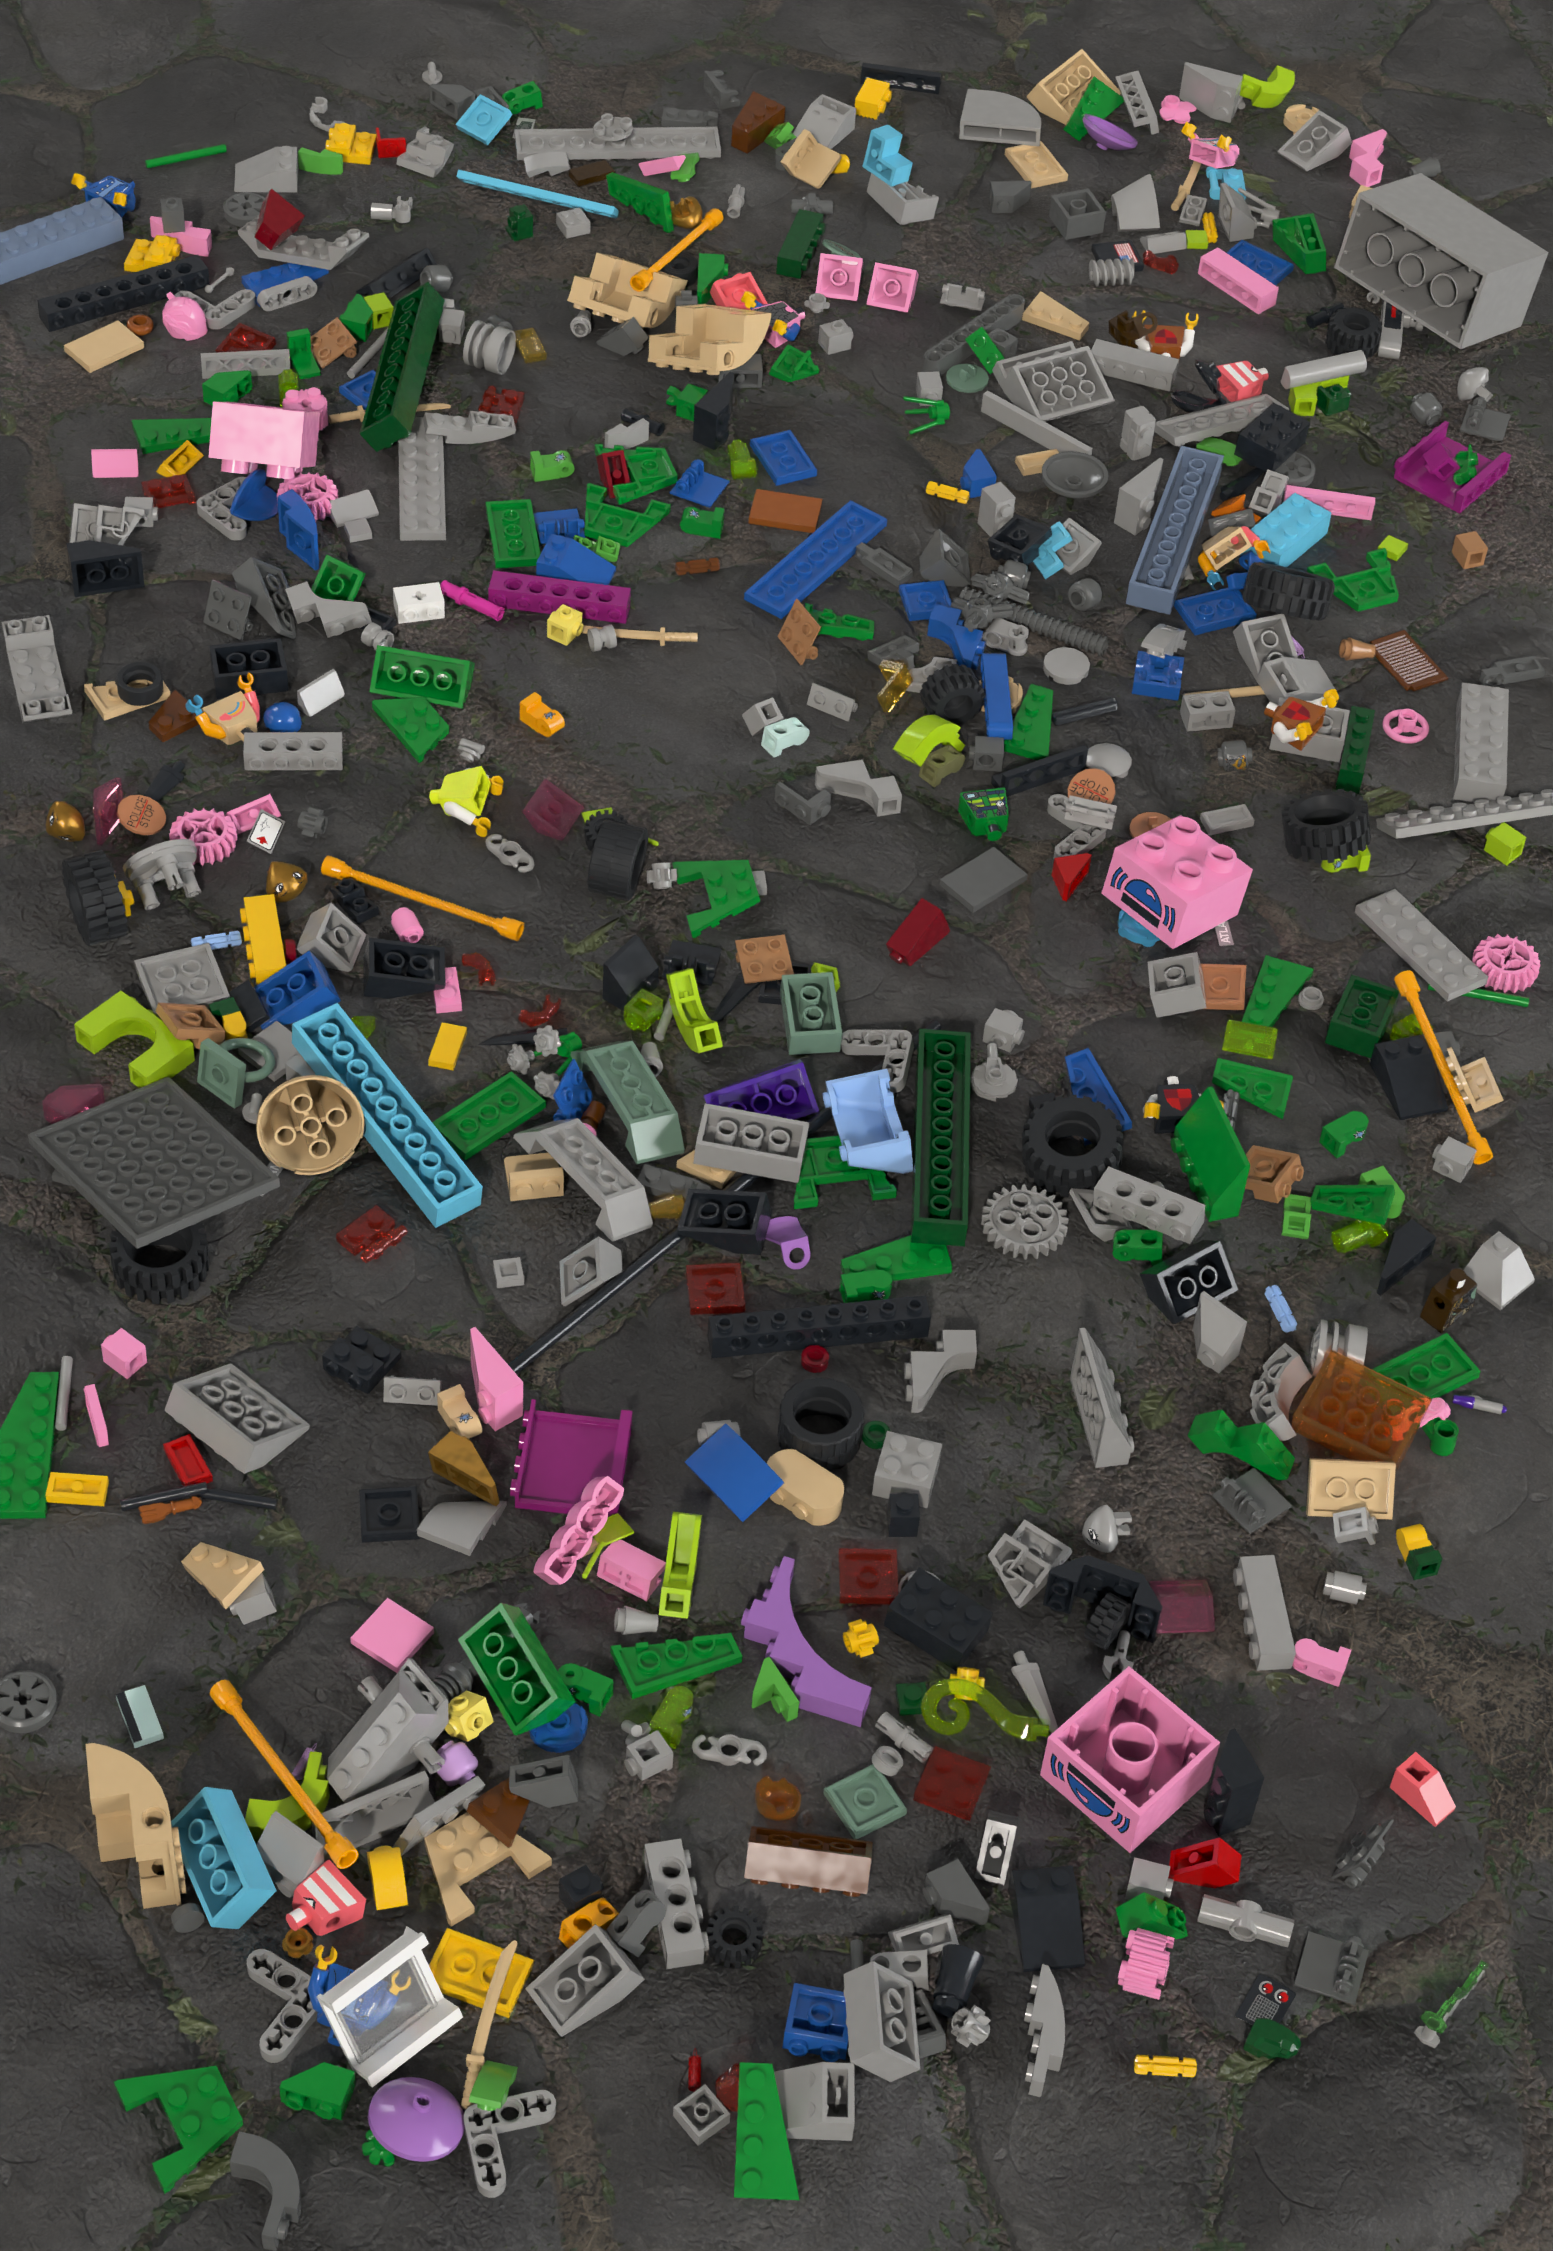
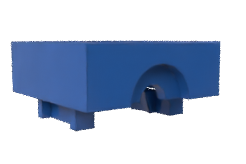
M1138 651L1132 694L1178 701L1184 657L1165 655V658H1160L1144 651Z

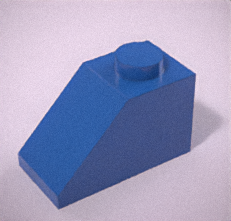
M976 449L963 468V477L960 478L961 488L969 492V498L981 496L982 488L996 483L997 476L981 449Z

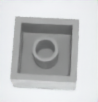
M1197 952L1148 961L1150 996L1157 1018L1207 1008L1203 971Z
M887 1431L874 1476L872 1495L889 1499V1494L900 1492L918 1494L919 1506L928 1508L940 1463L942 1444Z

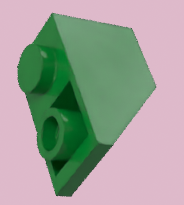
M356 294L352 302L348 303L345 313L340 315L339 320L355 340L366 342L374 330L373 311L360 294Z
M244 370L215 373L202 383L203 401L212 406L213 402H237L252 390L251 372Z
M1146 1892L1116 1907L1121 1933L1124 1937L1128 1938L1130 1930L1137 1931V1928L1175 1939H1182L1188 1936L1185 1926L1186 1917L1181 1908Z
M323 2062L282 2081L279 2087L281 2102L294 2110H301L303 2108L315 2112L316 2115L323 2119L330 2120L335 2118L342 2120L356 2086L355 2071Z

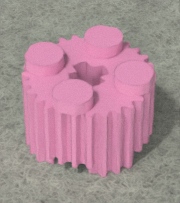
M312 387L308 390L305 389V391L303 389L300 391L288 390L285 393V399L282 402L283 408L320 412L319 430L322 431L323 428L328 426L327 400L324 395H321L320 389Z
M1137 1928V1931L1130 1930L1126 1943V1955L1130 1956L1128 1961L1122 1960L1118 1975V1985H1122L1125 1991L1160 2000L1161 1989H1158L1157 1985H1164L1170 1963V1952H1167L1166 1948L1173 1949L1175 1938Z

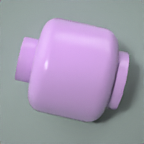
M452 1740L437 1751L445 1760L444 1765L438 1763L442 1768L437 1773L447 1786L451 1787L457 1784L462 1786L476 1777L474 1771L478 1766V1760L465 1743H454Z

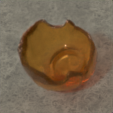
M767 1775L757 1782L755 1803L759 1813L766 1819L774 1821L788 1820L794 1817L800 1810L802 1796L797 1786L789 1783L786 1778L783 1777L779 1781H772L770 1776Z

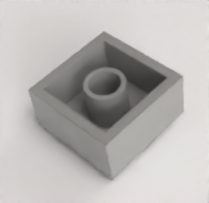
M581 208L556 213V225L566 239L590 233L591 222Z
M706 2084L673 2107V2117L697 2146L730 2123V2113Z

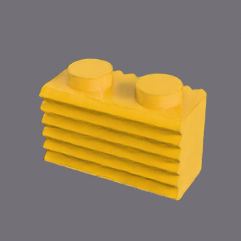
M867 78L855 99L856 115L876 120L880 113H884L886 102L889 103L892 97L890 83Z

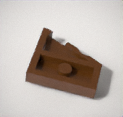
M175 690L149 721V730L162 742H165L199 724L195 719L196 714L186 709L187 700Z
M509 1778L470 1802L466 1812L506 1847L510 1848L530 1800L511 1793Z

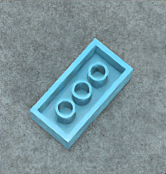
M1294 493L1250 529L1260 538V541H1267L1271 553L1262 551L1264 558L1261 560L1265 564L1288 567L1327 534L1332 513L1303 496ZM1250 547L1241 553L1240 556L1250 551L1257 556L1255 547Z
M204 1787L171 1821L172 1827H178L182 1860L210 1926L239 1929L277 1890L232 1790Z

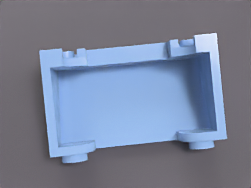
M887 1069L826 1081L827 1092L822 1093L825 1108L830 1107L841 1141L842 1146H839L842 1162L847 1161L848 1166L904 1174L913 1172L911 1139L908 1130L903 1131L894 1104V1095L890 1091V1076Z

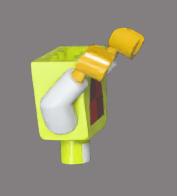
M482 766L466 768L463 771L447 774L444 777L441 789L431 790L429 797L433 805H441L446 815L453 816L468 825H475L476 834L480 837H486L487 830H490L491 822L486 817L477 819L476 816H481L488 792L493 795L502 794L504 781L500 776L489 778V775L485 773Z

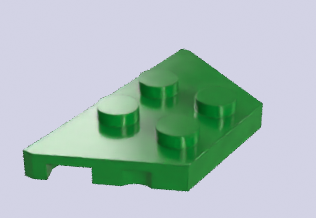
M425 697L372 701L373 710L418 763L424 760V755L429 749L433 750L438 745V742L443 740L449 733V725Z

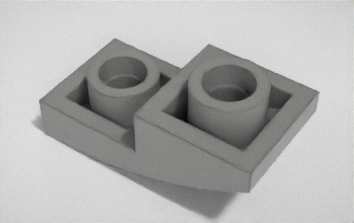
M543 152L524 157L525 168L529 178L549 171L550 175L553 176L570 169L566 152Z
M1187 195L1179 222L1200 226L1207 205V198Z
M642 418L629 427L619 424L605 432V448L614 449V445H620L624 449H629L649 439V422Z

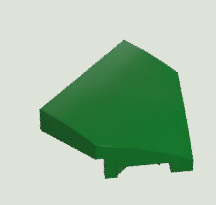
M787 344L771 367L769 375L786 382H792L818 374L820 370L818 365H814L810 357V350L804 353Z

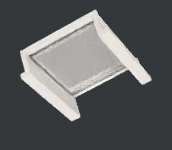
M407 1926L401 1937L324 1995L319 1994L316 1996L352 2070L366 2079L371 2087L375 2086L463 2018L459 2007L443 1997L421 1949L429 1943L424 1933L420 1932L418 1934Z

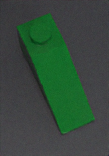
M699 253L698 304H706L712 298L710 291L713 283L723 279V276H728V263H724L723 254Z

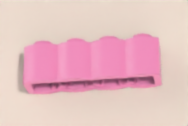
M608 1476L592 1479L584 1488L581 1501L570 1509L565 1525L559 1528L553 1535L550 1549L546 1550L538 1558L534 1567V1574L550 1585L565 1583L574 1573L577 1560L582 1558L589 1550L592 1536L596 1535L604 1527L608 1518V1512L619 1504L624 1488Z

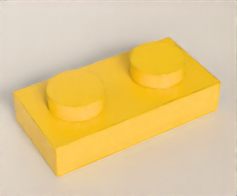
M50 1472L45 1495L46 1502L104 1506L109 1486L108 1476Z

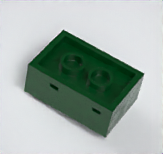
M1351 975L1330 1021L1325 1043L1371 1058L1375 1044L1381 1043L1393 1016L1400 993L1399 990Z

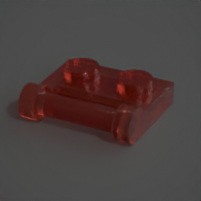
M186 474L141 482L144 496L153 497L154 507L161 508L188 503V505L196 504L195 494L191 489Z

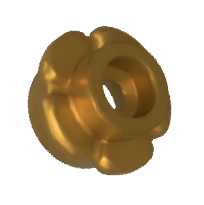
M300 1928L297 1931L291 1929L283 1939V1950L287 1951L288 1955L292 1958L308 1955L313 1949V1937L304 1928ZM300 1942L301 1945L296 1946L295 1943Z

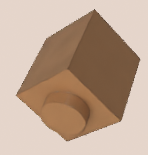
M1473 531L1455 536L1452 554L1463 569L1484 565L1488 547L1478 533Z

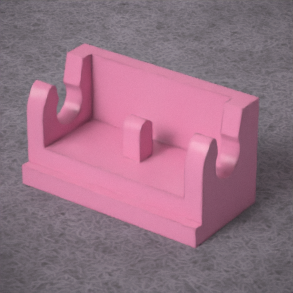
M620 1539L611 1543L601 1554L597 1576L647 1602L650 1595L662 1581L659 1575L664 1571L666 1562Z

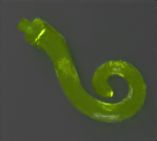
M955 1678L940 1681L925 1693L921 1702L922 1716L926 1724L940 1734L953 1735L959 1733L969 1722V1707L964 1701L955 1698L949 1700L948 1706L951 1710L956 1711V1719L952 1722H945L938 1716L937 1705L940 1699L947 1695L959 1694L976 1701L1003 1731L1013 1737L1027 1741H1036L1037 1736L1048 1737L1049 1725L1038 1724V1718L1011 1713L994 1695L969 1680Z

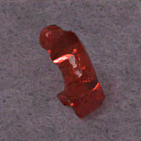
M1151 250L1143 253V262L1150 268L1169 274L1175 273L1178 269L1179 264L1174 255L1170 254L1166 258H1161L1153 254Z
M477 952L462 955L463 966H472L475 969H480L478 971L479 986H483L484 982H491V986L495 985V973L490 962L484 956Z
M547 994L543 1003V1011L529 1012L524 1009L521 1010L518 1019L522 1023H527L526 1025H529V1027L543 1024L549 1021L559 1010L561 999L559 998L557 1003H552L549 1000L550 994Z

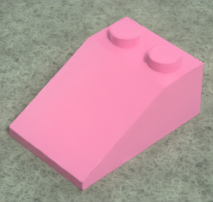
M473 1327L470 1329L471 1367L479 1408L478 1414L485 1424L488 1423L494 1431H497L523 1416V1381L477 1328Z

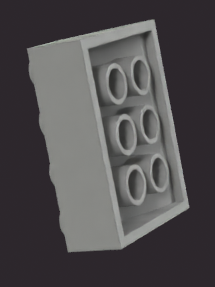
M1079 1328L1070 1381L1095 1468L1126 1465L1129 1462L1130 1453L1134 1452V1441L1132 1436L1127 1434V1417L1120 1410V1393L1114 1390L1113 1370L1108 1369L1105 1357L1086 1328Z
M231 1363L174 1383L164 1410L176 1422L186 1427L195 1437L205 1442L215 1453L224 1457L244 1474L266 1465L308 1431L310 1424Z

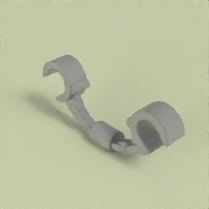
M315 97L316 104L312 103L309 113L310 121L315 127L329 132L330 128L335 127V123H345L334 120L331 125L322 124L321 120L314 113H325L327 111V99Z

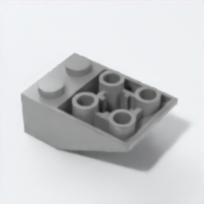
M822 94L811 103L793 134L798 137L806 129L811 132L818 143L832 149L855 129L856 108Z
M1281 657L1263 662L1257 678L1268 700L1277 705L1279 697L1287 699L1294 697L1305 701H1313L1324 697L1323 694L1326 691L1335 689L1319 662L1315 660Z
M820 2062L774 2072L787 2139L852 2141L855 2124L854 2063Z

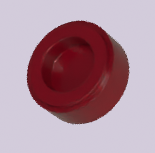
M284 939L285 962L290 964L296 960V943L294 939Z
M811 1345L802 1351L801 1365L806 1371L819 1373L827 1368L829 1354L825 1348Z

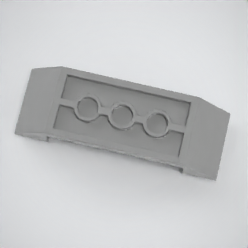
M259 215L238 230L239 236L259 258L332 270L354 254L369 238V233L361 232L359 229L348 230L347 233L336 238L334 242H328L325 239H310L304 235H291L273 250H270L254 237Z
M36 616L2 622L7 656L22 723L71 716L72 709L62 678L50 616Z
M578 1118L555 1120L514 1134L513 1138L529 1155L546 1150L600 1206L601 1211L596 1225L612 1242L652 1227L653 1222L644 1186Z

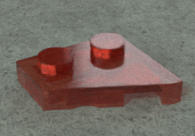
M238 323L215 351L219 353L271 350L276 345V340L270 335Z

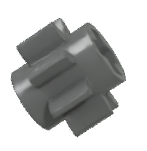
M681 290V295H675V311L677 306L698 304L697 295H692V290Z
M309 807L308 811L303 810L300 813L298 828L303 829L302 835L317 838V834H324L328 824V818L322 816L324 810Z

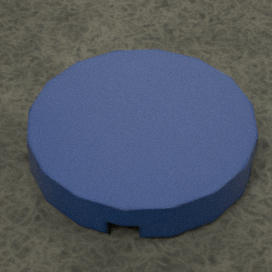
M574 1703L554 1721L529 1730L530 1738L538 1747L548 1752L561 1753L570 1751L580 1745L585 1738L588 1718L584 1708Z

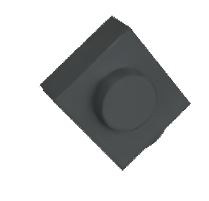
M779 782L776 784L775 801L807 824L811 825L829 813L831 809V793L825 789L807 801L783 783Z

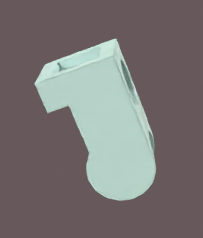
M796 717L784 719L764 727L761 746L773 757L781 755L782 749L804 743L809 736V729Z

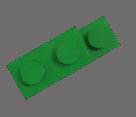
M1222 1409L1196 1415L1188 1433V1437L1202 1454L1218 1452L1233 1455L1277 1480L1288 1479L1295 1457L1265 1422L1237 1427Z

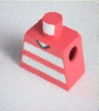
M1249 361L1216 366L1222 375L1218 378L1220 391L1230 402L1260 395L1263 382L1268 380L1269 377L1266 368L1256 369Z
M327 1860L296 1887L292 1901L293 1911L286 1914V1921L294 1931L307 1924L316 1935L323 1936L362 1919L366 1898L330 1860Z

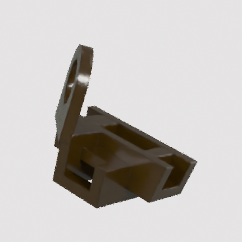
M1125 310L1109 320V334L1118 344L1138 349L1135 340L1155 331L1158 324L1157 318L1154 314L1145 312L1130 319L1128 311ZM1146 316L1150 317L1153 322L1150 329H1146L1142 324V320Z

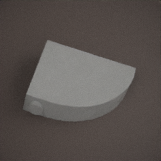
M978 89L967 90L960 120L959 139L1040 146L1041 118L1033 106L1020 98L1001 92Z

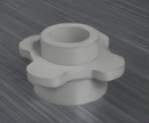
M820 293L811 294L809 300L804 302L805 307H809L814 313H820L823 309L830 307V303L826 302V297Z

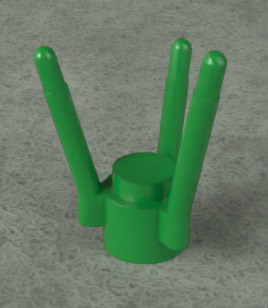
M908 396L903 397L905 401L932 405L927 409L905 410V414L928 413L929 418L934 420L910 430L909 434H914L936 425H944L945 420H948L950 417L949 405L944 400L936 401Z

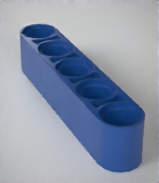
M982 653L981 679L982 688L985 693L984 711L987 737L1012 740L1013 720L1006 654Z

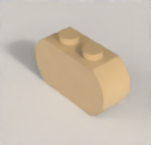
M794 1449L778 1451L769 1458L767 1465L784 1482L770 1496L774 1503L783 1505L792 1511L797 1518L804 1519L811 1525H826L838 1518L842 1511L844 1485L840 1478Z

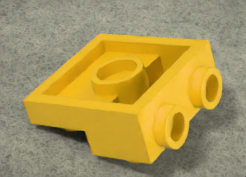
M335 123V127L329 130L326 150L342 154L343 162L371 164L376 145V134L356 132V125Z
M156 235L154 241L136 239L124 262V270L137 272L173 262L175 257H178L180 254V244H177V238Z

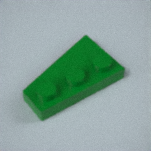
M805 603L806 610L821 627L818 635L826 634L835 638L852 637L860 641L873 640L874 621L849 614L842 617L837 616L831 609L825 608L822 612L814 610L812 604Z
M1218 1058L1212 1083L1226 1091L1233 1089L1234 1092L1240 1094V1098L1283 1120L1293 1076Z
M1316 1185L1310 1202L1312 1210L1385 1225L1395 1190L1394 1185Z

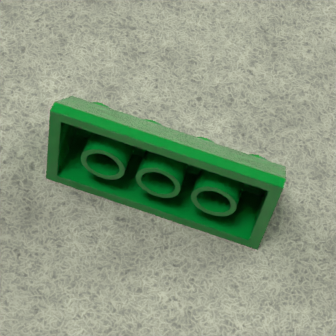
M377 645L369 692L399 698L425 697L429 703L463 709L471 688L475 663L467 660Z
M500 1603L458 1639L514 1735H520L554 1721L576 1702L519 1607Z

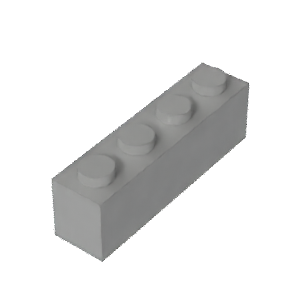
M1096 339L1091 349L1102 375L1170 392L1177 375L1179 359Z
M1275 1556L1240 1557L1238 1567L1233 1570V1581L1235 1586H1239L1240 1589L1238 1604L1240 1610H1244L1245 1613L1243 1626L1245 1634L1250 1636V1659H1255L1257 1671L1291 1669L1296 1651Z

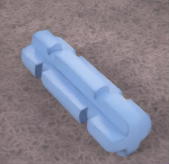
M239 931L229 932V935H226V933L207 935L204 939L200 936L191 939V946L209 943L211 949L215 950L227 948L230 944L231 947L240 946L242 938Z
M1268 1286L1265 1296L1269 1302H1272L1270 1306L1277 1320L1281 1322L1282 1330L1285 1333L1296 1330L1297 1322L1294 1316L1291 1315L1292 1312L1284 1296L1281 1295L1282 1292L1279 1286Z

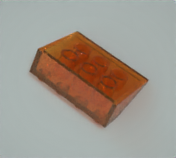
M1331 1350L1295 1411L1292 1428L1296 1433L1351 1460L1395 1462L1396 1473L1424 1419L1432 1399Z

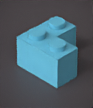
M885 125L871 130L863 168L892 187L909 180L913 163L898 153L903 134L890 125Z

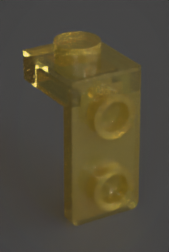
M883 659L879 668L887 683L877 695V699L883 711L889 713L913 682V679L905 664Z

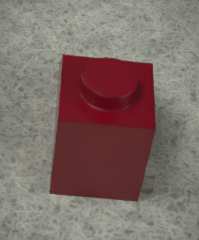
M624 450L602 453L596 456L600 479L604 487L607 488V494L610 499L615 498L613 485L630 483Z

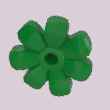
M371 2129L368 2130L366 2133V2140L368 2142L362 2144L363 2155H370L369 2162L373 2165H378L381 2159L386 2167L393 2165L395 2161L394 2154L385 2149L376 2140Z

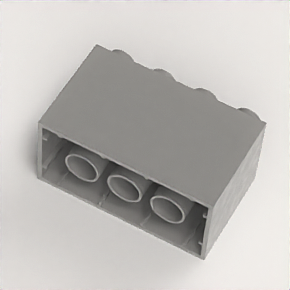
M1419 173L1358 194L1334 268L1454 346L1463 349L1521 327L1549 252L1427 176Z

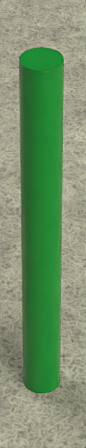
M222 144L145 160L146 168H152L225 153L227 149L226 145Z
M1428 984L1427 990L1436 991L1432 986H1430V984ZM1478 988L1461 995L1528 1007L1529 997Z

